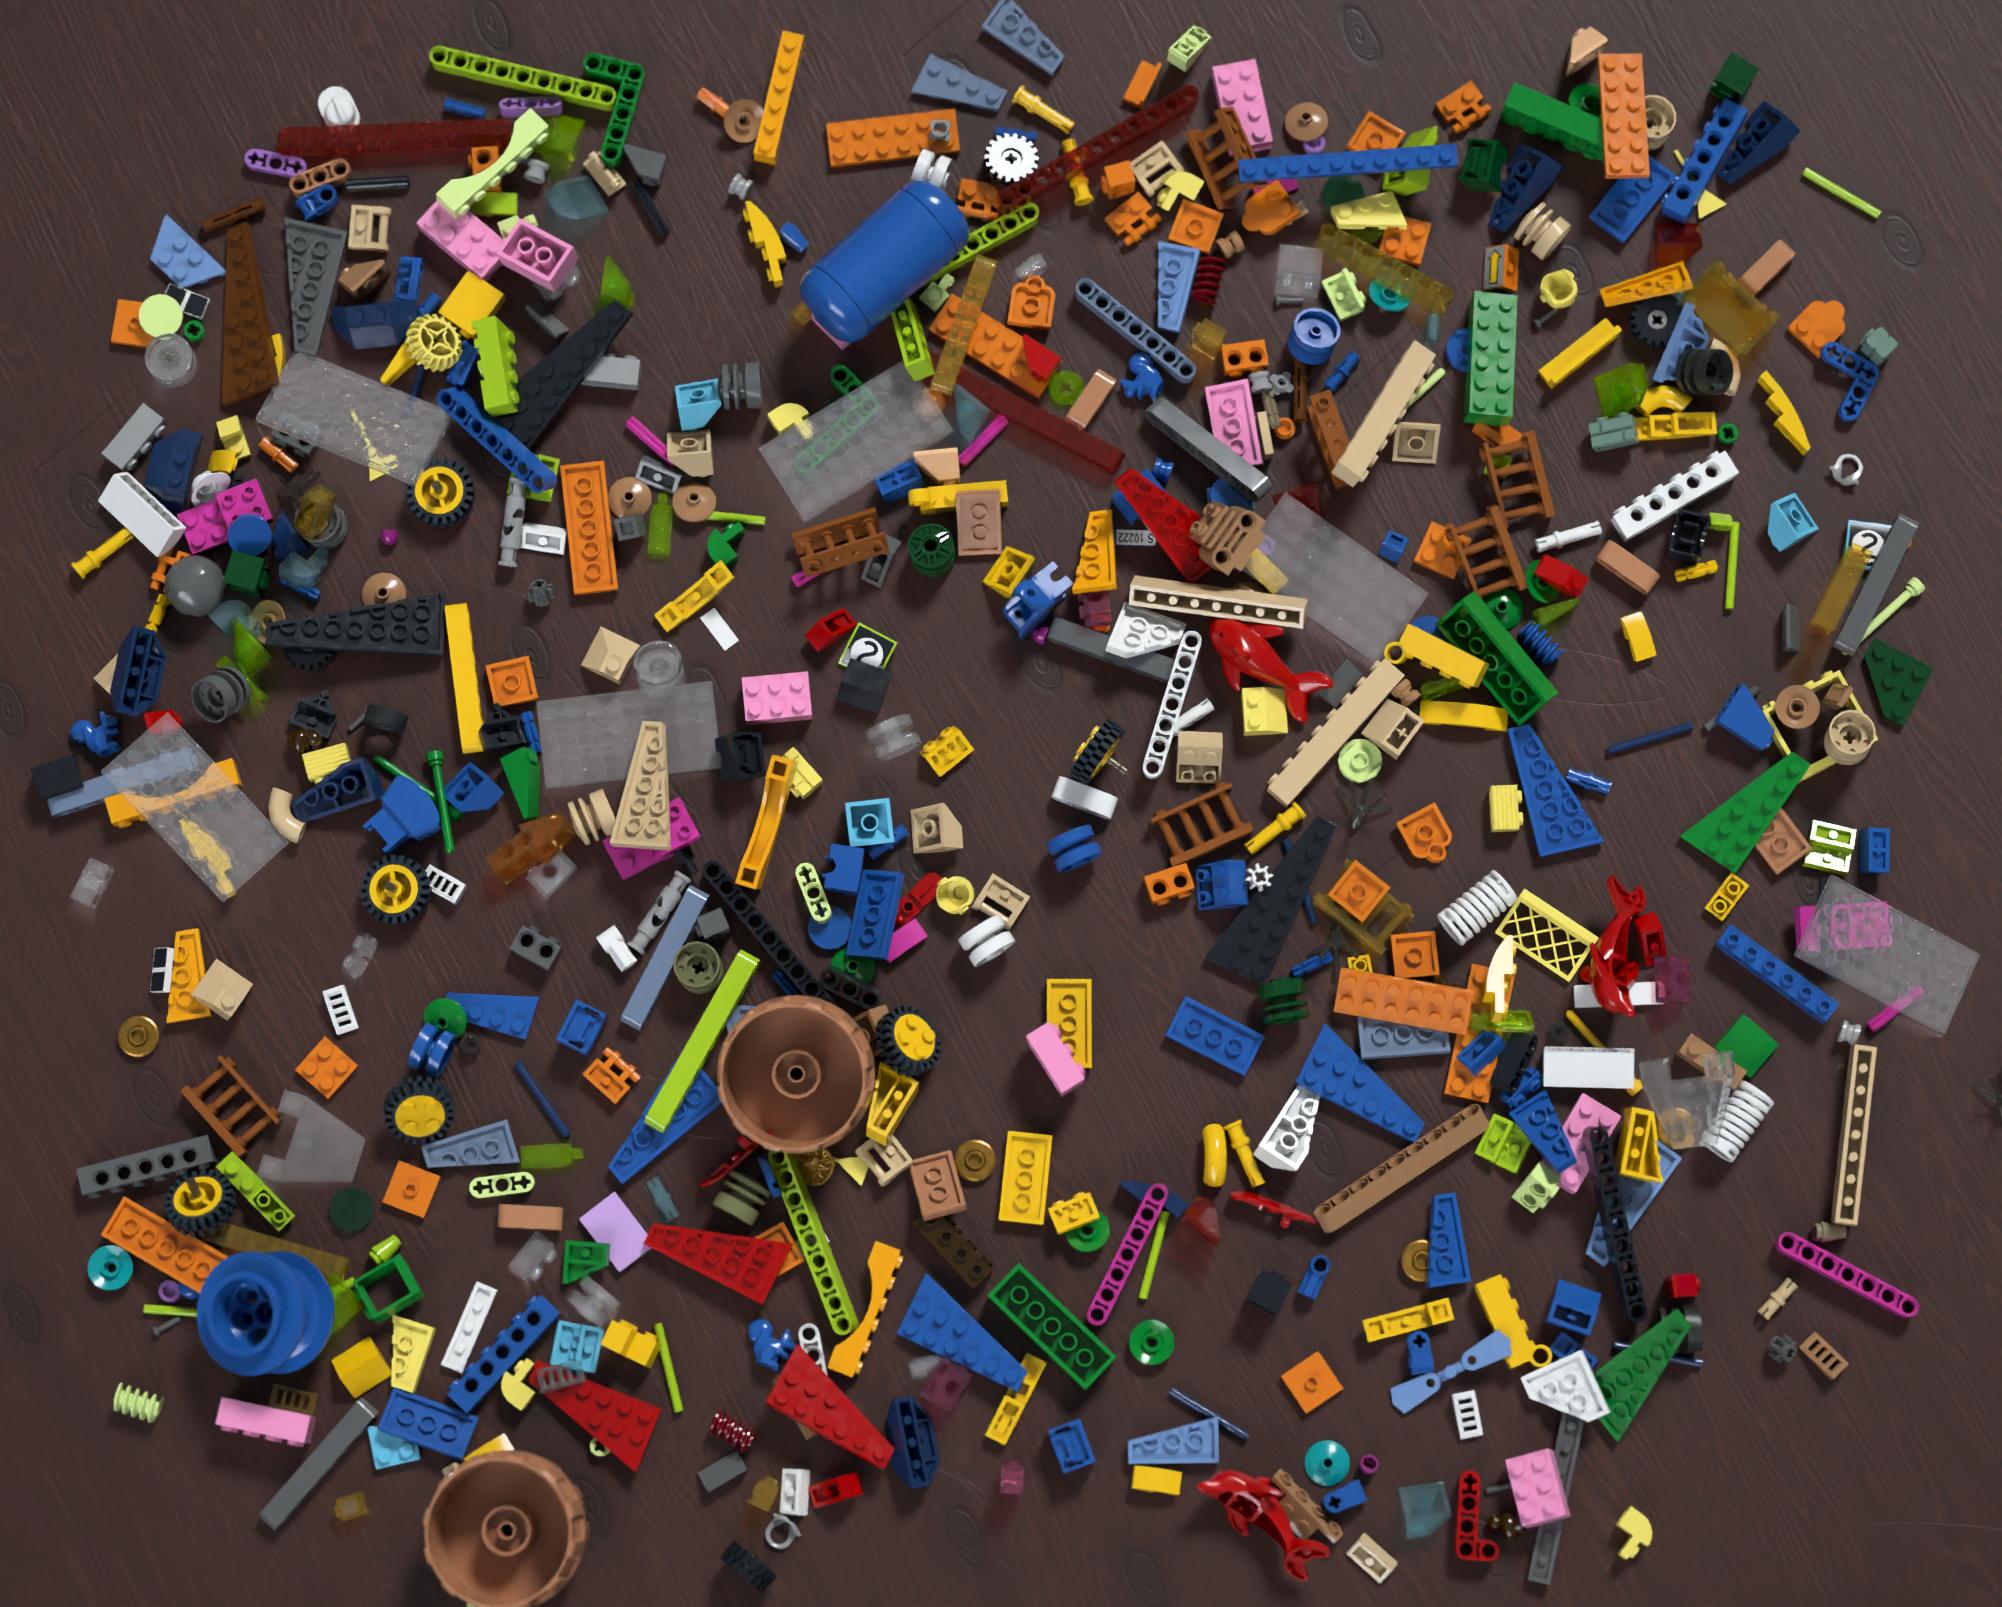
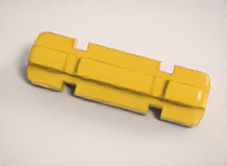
M1712 560L1706 564L1700 563L1688 566L1686 569H1677L1674 574L1677 582H1680L1687 578L1692 579L1704 576L1707 573H1715L1718 570L1716 561Z
M163 594L158 596L157 605H154L148 619L149 624H146L145 627L155 631L156 634L158 632L157 627L160 626L166 613L165 608L169 605L168 598Z

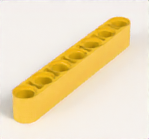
M468 604L445 606V616L463 754L482 752L483 748L478 731L483 721Z

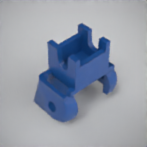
M1053 561L1036 575L1032 576L1030 580H1023L1018 583L1012 592L1014 597L1010 598L1003 607L1004 615L1019 631L1018 637L1021 640L1027 637L1046 619L1052 607L1066 597V590L1073 585V582L1067 576L1057 582L1051 580L1050 574L1058 567ZM1015 612H1020L1022 617H1016Z
M402 775L394 779L381 797L383 808L363 825L370 832L374 829L377 830L388 843L383 848V851L389 855H392L410 838L421 842L442 828L439 824V812L429 795L417 783Z

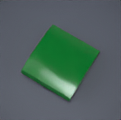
M1741 1014L1716 1043L1714 1048L1747 1071L1745 1076L1751 1078L1779 1044L1746 1015Z

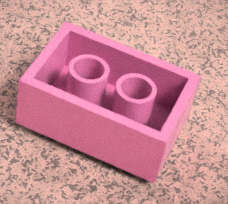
M522 219L518 220L496 253L502 265L556 293L579 259L573 246Z
M808 671L742 678L747 725L813 719Z
M1047 1022L1028 1034L1026 1042L1062 1097L1084 1083L1086 1072L1080 1062L1075 1064L1072 1059L1074 1053L1067 1043L1063 1045L1060 1040L1062 1034L1055 1024L1051 1026Z
M1548 1448L1505 1460L1523 1527L1531 1528L1571 1517L1553 1450Z

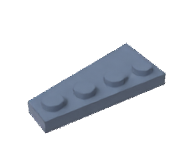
M1000 0L981 26L982 30L1051 76L1054 75L1065 59V56L1042 34L1036 24L1012 0Z
M930 54L911 90V94L926 95L934 99L950 100L953 103H964L972 107L998 112L1008 91Z
M1357 1016L1361 1060L1450 1053L1449 1032Z
M508 1120L421 1146L428 1168L520 1163Z

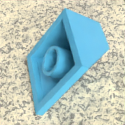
M718 379L675 386L682 431L696 430L697 428L704 427L722 405Z
M1795 493L1771 504L1768 535L1771 538L1772 544L1779 552L1793 546L1819 529Z
M889 798L845 803L851 847L894 842Z

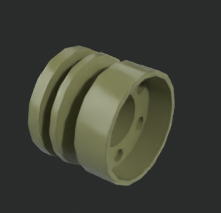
M699 941L688 943L681 947L675 955L673 963L674 972L682 986L689 992L695 994L709 993L716 989L722 981L724 973L722 961L715 949L707 943ZM702 965L705 971L697 974L695 968H700Z
M731 1170L728 1176L736 1180V1183L733 1184L725 1180L724 1184L731 1189L730 1193L719 1191L712 1204L740 1221L753 1226L760 1214L752 1207L753 1204L756 1203L764 1206L765 1202L759 1199L758 1196L761 1194L769 1198L771 1192L752 1177Z

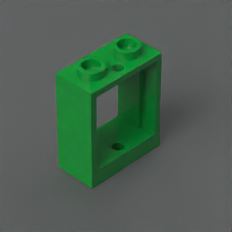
M400 1254L353 1281L356 1287L353 1289L354 1294L359 1301L363 1300L366 1305L363 1308L369 1320L374 1319L378 1324L425 1297L408 1264ZM398 1269L411 1293L378 1312L365 1288Z

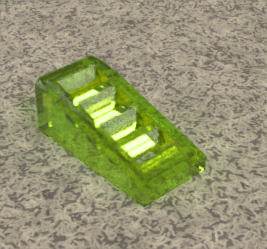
M1577 598L1539 608L1534 610L1531 616L1536 624H1541L1539 628L1542 629L1576 608L1579 601Z

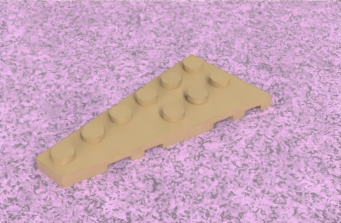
M642 721L610 839V844L614 847L671 851L666 725L662 722Z

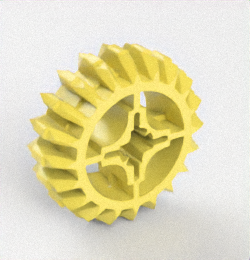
M426 314L423 317H418L415 322L410 324L409 330L405 334L407 336L405 343L409 345L406 351L412 352L411 359L416 358L418 360L417 365L422 363L424 370L430 367L432 372L437 370L441 372L451 368L459 360V356L463 351L461 349L463 342L460 341L462 334H457L458 327H452L451 321L446 322L444 316L438 319L436 314L431 316Z

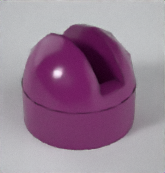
M381 530L382 541L387 545L395 544L398 540V530Z
M1044 626L1036 627L1032 633L1034 641L1045 645L1050 628Z
M1365 1455L1359 1463L1361 1471L1365 1474L1374 1473L1378 1468L1377 1458L1373 1455ZM1363 1463L1373 1467V1469L1364 1466Z

